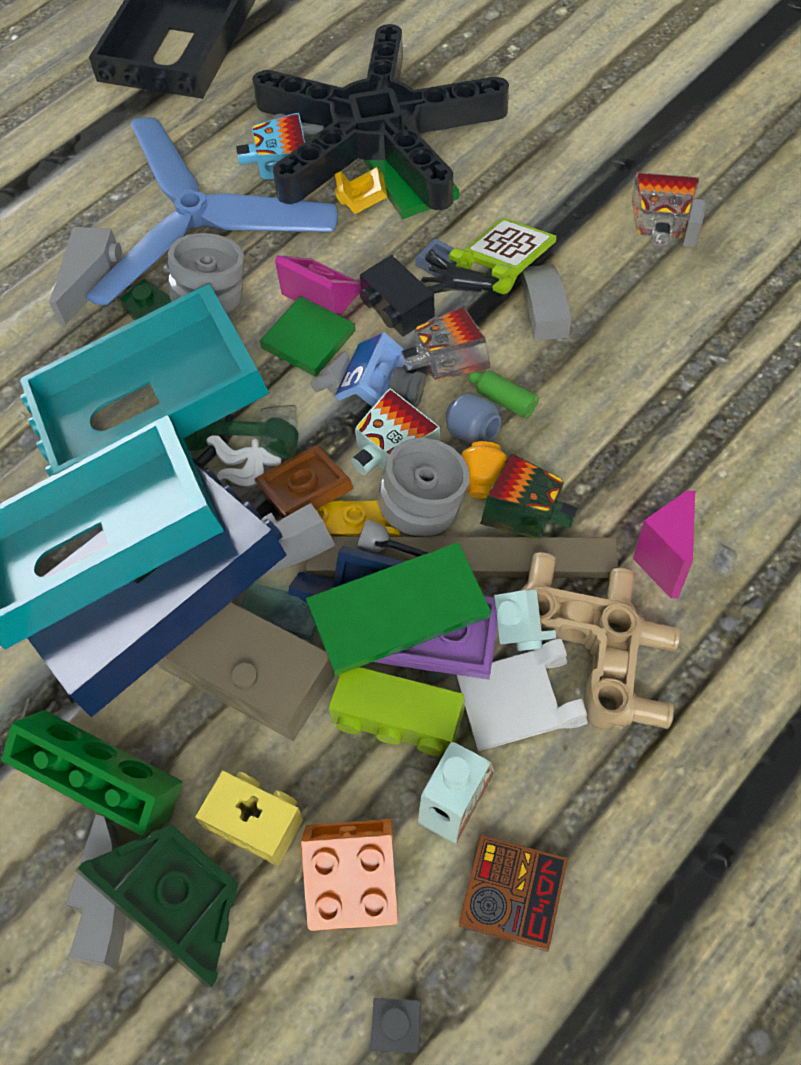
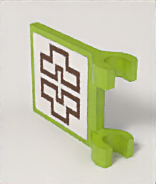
M502 218L467 248L453 249L449 254V259L457 262L456 266L469 270L473 262L491 268L492 276L500 278L493 285V291L507 294L511 290L517 276L556 242V235Z

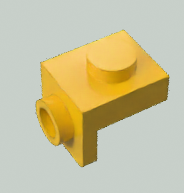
M377 167L352 181H349L342 171L335 174L337 187L334 191L336 197L342 205H347L354 214L387 198L384 176Z

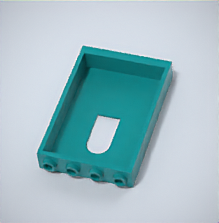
M210 283L20 379L24 394L20 395L28 412L33 415L28 420L36 435L41 438V440L37 441V446L43 457L50 463L45 466L49 477L167 414L182 438H185L270 394ZM151 383L160 404L109 430L98 431L92 428V419L100 409Z
M168 414L0 504V646L4 650L224 531L187 445ZM102 525L108 546L49 577L37 576V566L44 556Z

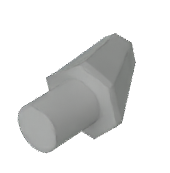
M346 351L321 370V376L311 380V386L314 391L319 392L327 388L330 392H333L339 388L350 363L349 355Z

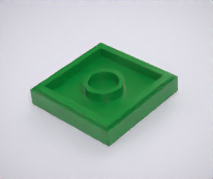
M299 296L259 341L262 349L317 377L320 371L323 370L356 331L355 323Z

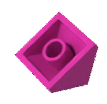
M280 255L276 257L275 264L281 294L294 301L299 296H302L340 316L359 295L361 290V283L312 258Z
M685 491L644 520L633 556L635 562L670 598H679L693 563L696 491Z

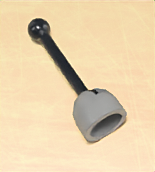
M371 520L366 521L358 542V549L369 553L381 552L386 547L416 557L429 553L390 540L387 529L383 525Z

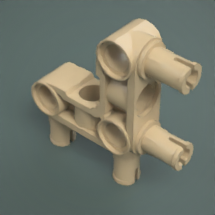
M535 553L532 557L528 584H525L521 591L537 590L539 610L544 614L540 616L541 631L556 630L557 639L584 644L587 649H590L589 653L593 655L592 669L586 681L584 691L588 721L599 728H610L615 725L625 727L626 725H631L632 722L668 729L673 719V704L636 697V692H633L637 652L639 645L675 652L679 644L680 628L644 621V617L636 613L635 606L631 603L634 573L631 570L615 568L611 571L607 599L552 588L555 557L548 553ZM608 623L619 625L623 632L612 630ZM598 698L610 699L616 709L609 710L604 708Z

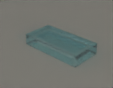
M255 583L247 588L240 606L241 608L301 639L313 641L317 628L306 602L302 601L299 597L289 595L286 591Z

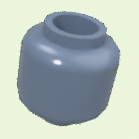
M473 393L461 395L452 401L447 408V428L450 434L471 445L478 441H492L501 428V418L497 406Z

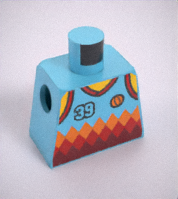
M299 113L254 125L252 127L254 143L236 146L240 165L258 162L261 178L274 179L273 166L305 143Z

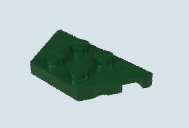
M171 824L96 858L84 861L75 869L81 877L207 988L214 985L218 975L216 969L222 943L226 941L229 928L228 917L231 907L234 906L239 883L175 826Z

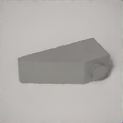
M73 227L49 300L59 324L66 325L89 301L86 297L87 293L121 260V245L116 242L112 229Z

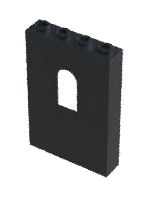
M124 0L89 56L96 81L203 99L256 0ZM170 30L194 33L182 56L176 63L162 65L154 62V57Z

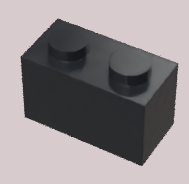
M393 255L360 274L361 290L359 293L363 303L368 308L376 310L381 315L386 326L394 328L402 337L435 317L434 293Z

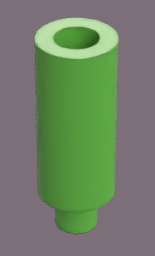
M479 370L473 371L469 377V382L477 386V393L525 419L531 416L538 404V395L491 370H487L485 373Z

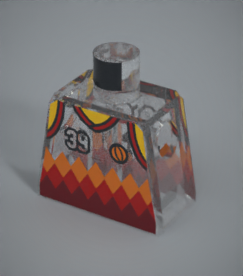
M636 172L632 194L636 232L640 235L651 236V241L656 246H666L671 242L672 238L683 237L693 200L695 199L699 177Z
M464 306L417 326L415 335L418 346L401 351L402 360L407 371L426 366L434 380H443L491 368L486 339Z

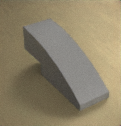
M553 264L526 267L520 274L528 321L532 325L534 341L569 338L571 316L564 287L557 269Z
M312 503L278 522L272 513L261 519L262 522L269 519L279 529L283 536L279 543L287 554L266 573L293 566L336 546Z
M95 815L80 864L121 846L116 827L104 816ZM76 873L66 905L82 915L69 957L83 964L117 970L124 941L126 915Z

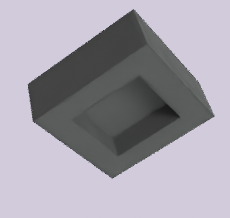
M374 998L370 1050L419 1054L421 1001Z

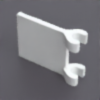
M562 639L549 641L542 645V649H535L527 653L492 662L490 680L457 675L461 693L465 694V707L478 752L552 730L576 728L588 724L587 712L582 699L574 700L558 707L546 668H556L567 664V653Z

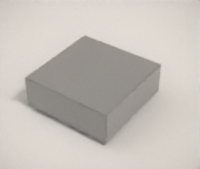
M693 200L683 242L685 247L694 248L697 246L706 208L705 200Z

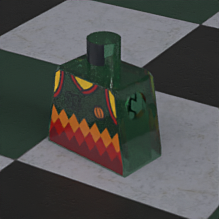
M510 454L487 496L480 524L539 539L542 538L550 521L571 529L579 507L559 500L564 485L562 478L516 455Z

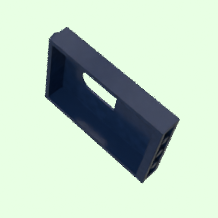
M195 464L224 529L223 532L162 564L139 584L133 580L27 638L67 693L91 718L287 556L279 543L283 536L274 523L269 519L262 522V518L257 510L248 501L241 504V499L228 484L222 487L218 477L209 468L203 471ZM104 530L43 577L55 575L108 546Z

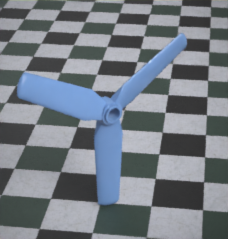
M151 117L134 119L130 124L160 189L174 203L176 210L155 225L87 293L86 297L90 302L97 305L110 304L169 251L171 244L178 238L184 237L190 228L207 226L222 230L331 232L337 224V207L333 203L302 200L294 204H285L280 202L278 198L239 194L204 195L203 192H199L197 181L159 120Z

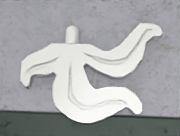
M210 436L206 440L208 445H213L216 448L217 457L227 466H233L247 460L244 468L241 470L235 468L221 470L217 475L220 482L226 480L237 487L248 489L256 486L254 479L264 473L263 465L276 467L281 464V457L266 447H259V441L256 438L252 439L251 447H244L240 450L231 449L219 436Z

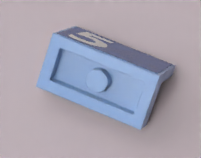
M385 332L359 343L334 397L340 401L357 394L373 407L388 390L389 381L395 367H403L406 359L401 351L404 349Z

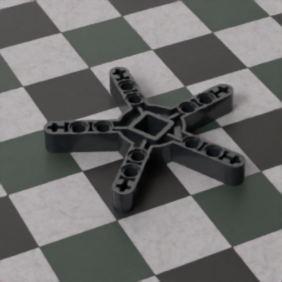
M385 24L377 28L367 78L352 82L343 88L273 70L257 72L252 80L257 108L260 111L273 115L279 113L284 115L299 113L301 122L323 125L325 128L273 166L272 170L278 200L285 204L298 203L334 177L336 173L342 171L359 158L364 160H386L426 206L433 210L449 208L453 204V171L425 142L420 133L503 119L508 114L509 82L501 77H489L413 90L407 84L399 81L403 62L402 29L394 24Z

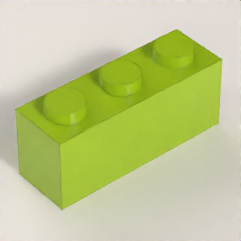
M358 667L340 674L328 709L332 723L336 724V727L343 732L357 735L360 734V731L376 735L378 740L390 745H400L401 742L416 745L417 749L425 754L441 756L442 753L446 752L451 742H456L465 710V694Z

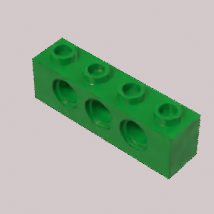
M45 710L12 722L1 759L2 762L142 837L171 819L183 783L182 780Z

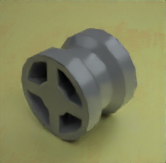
M397 366L392 372L388 389L391 388L417 408L424 392L425 373L417 371L411 374L407 373L405 368Z

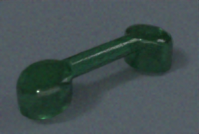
M271 417L266 422L216 421L183 438L189 451H198L209 446L206 440L213 435L261 436V445L268 453L282 459H291L296 453L299 432L289 421L279 417Z

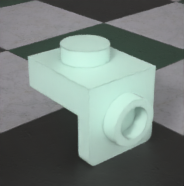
M522 590L494 595L500 644L517 643V650L523 651L542 649V640L557 639L556 630L541 631L537 590Z

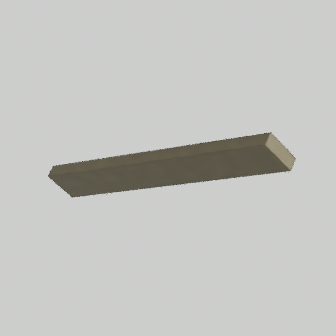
M331 537L336 546L307 559L306 573L321 577H334L339 550L342 546L360 550L358 549L360 537ZM389 537L390 540L429 553L459 542L474 576L480 578H529L532 557L535 553L539 552L548 553L555 557L553 578H610L611 571L618 568L616 538ZM386 547L381 552L373 553L405 562L417 558L390 547Z

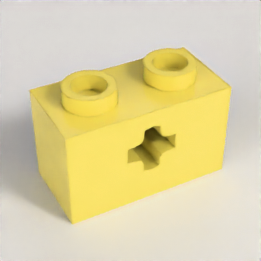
M222 770L195 818L204 829L279 867L304 820L299 808L296 807L298 802L282 791L275 790L272 795L259 789L260 783L243 772H238L236 776H233ZM257 809L261 813L259 818L250 816L248 820L244 816L247 811L255 813Z

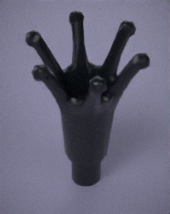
M430 249L429 255L425 257V260L432 264L428 267L429 271L438 273L442 277H422L421 279L422 283H440L427 287L434 294L446 291H493V285L499 281V278L484 276V273L458 267L441 258L434 249Z

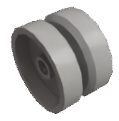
M208 233L189 234L178 238L170 245L168 252V269L170 272L168 290L172 302L210 283L226 313L233 311L241 303L243 295L244 254L239 245L231 239Z
M415 438L400 443L394 447L387 458L384 476L379 487L378 506L382 516L394 528L408 535L426 537L442 533L451 527L458 515L461 501L469 485L468 466L464 458L453 447L439 440Z

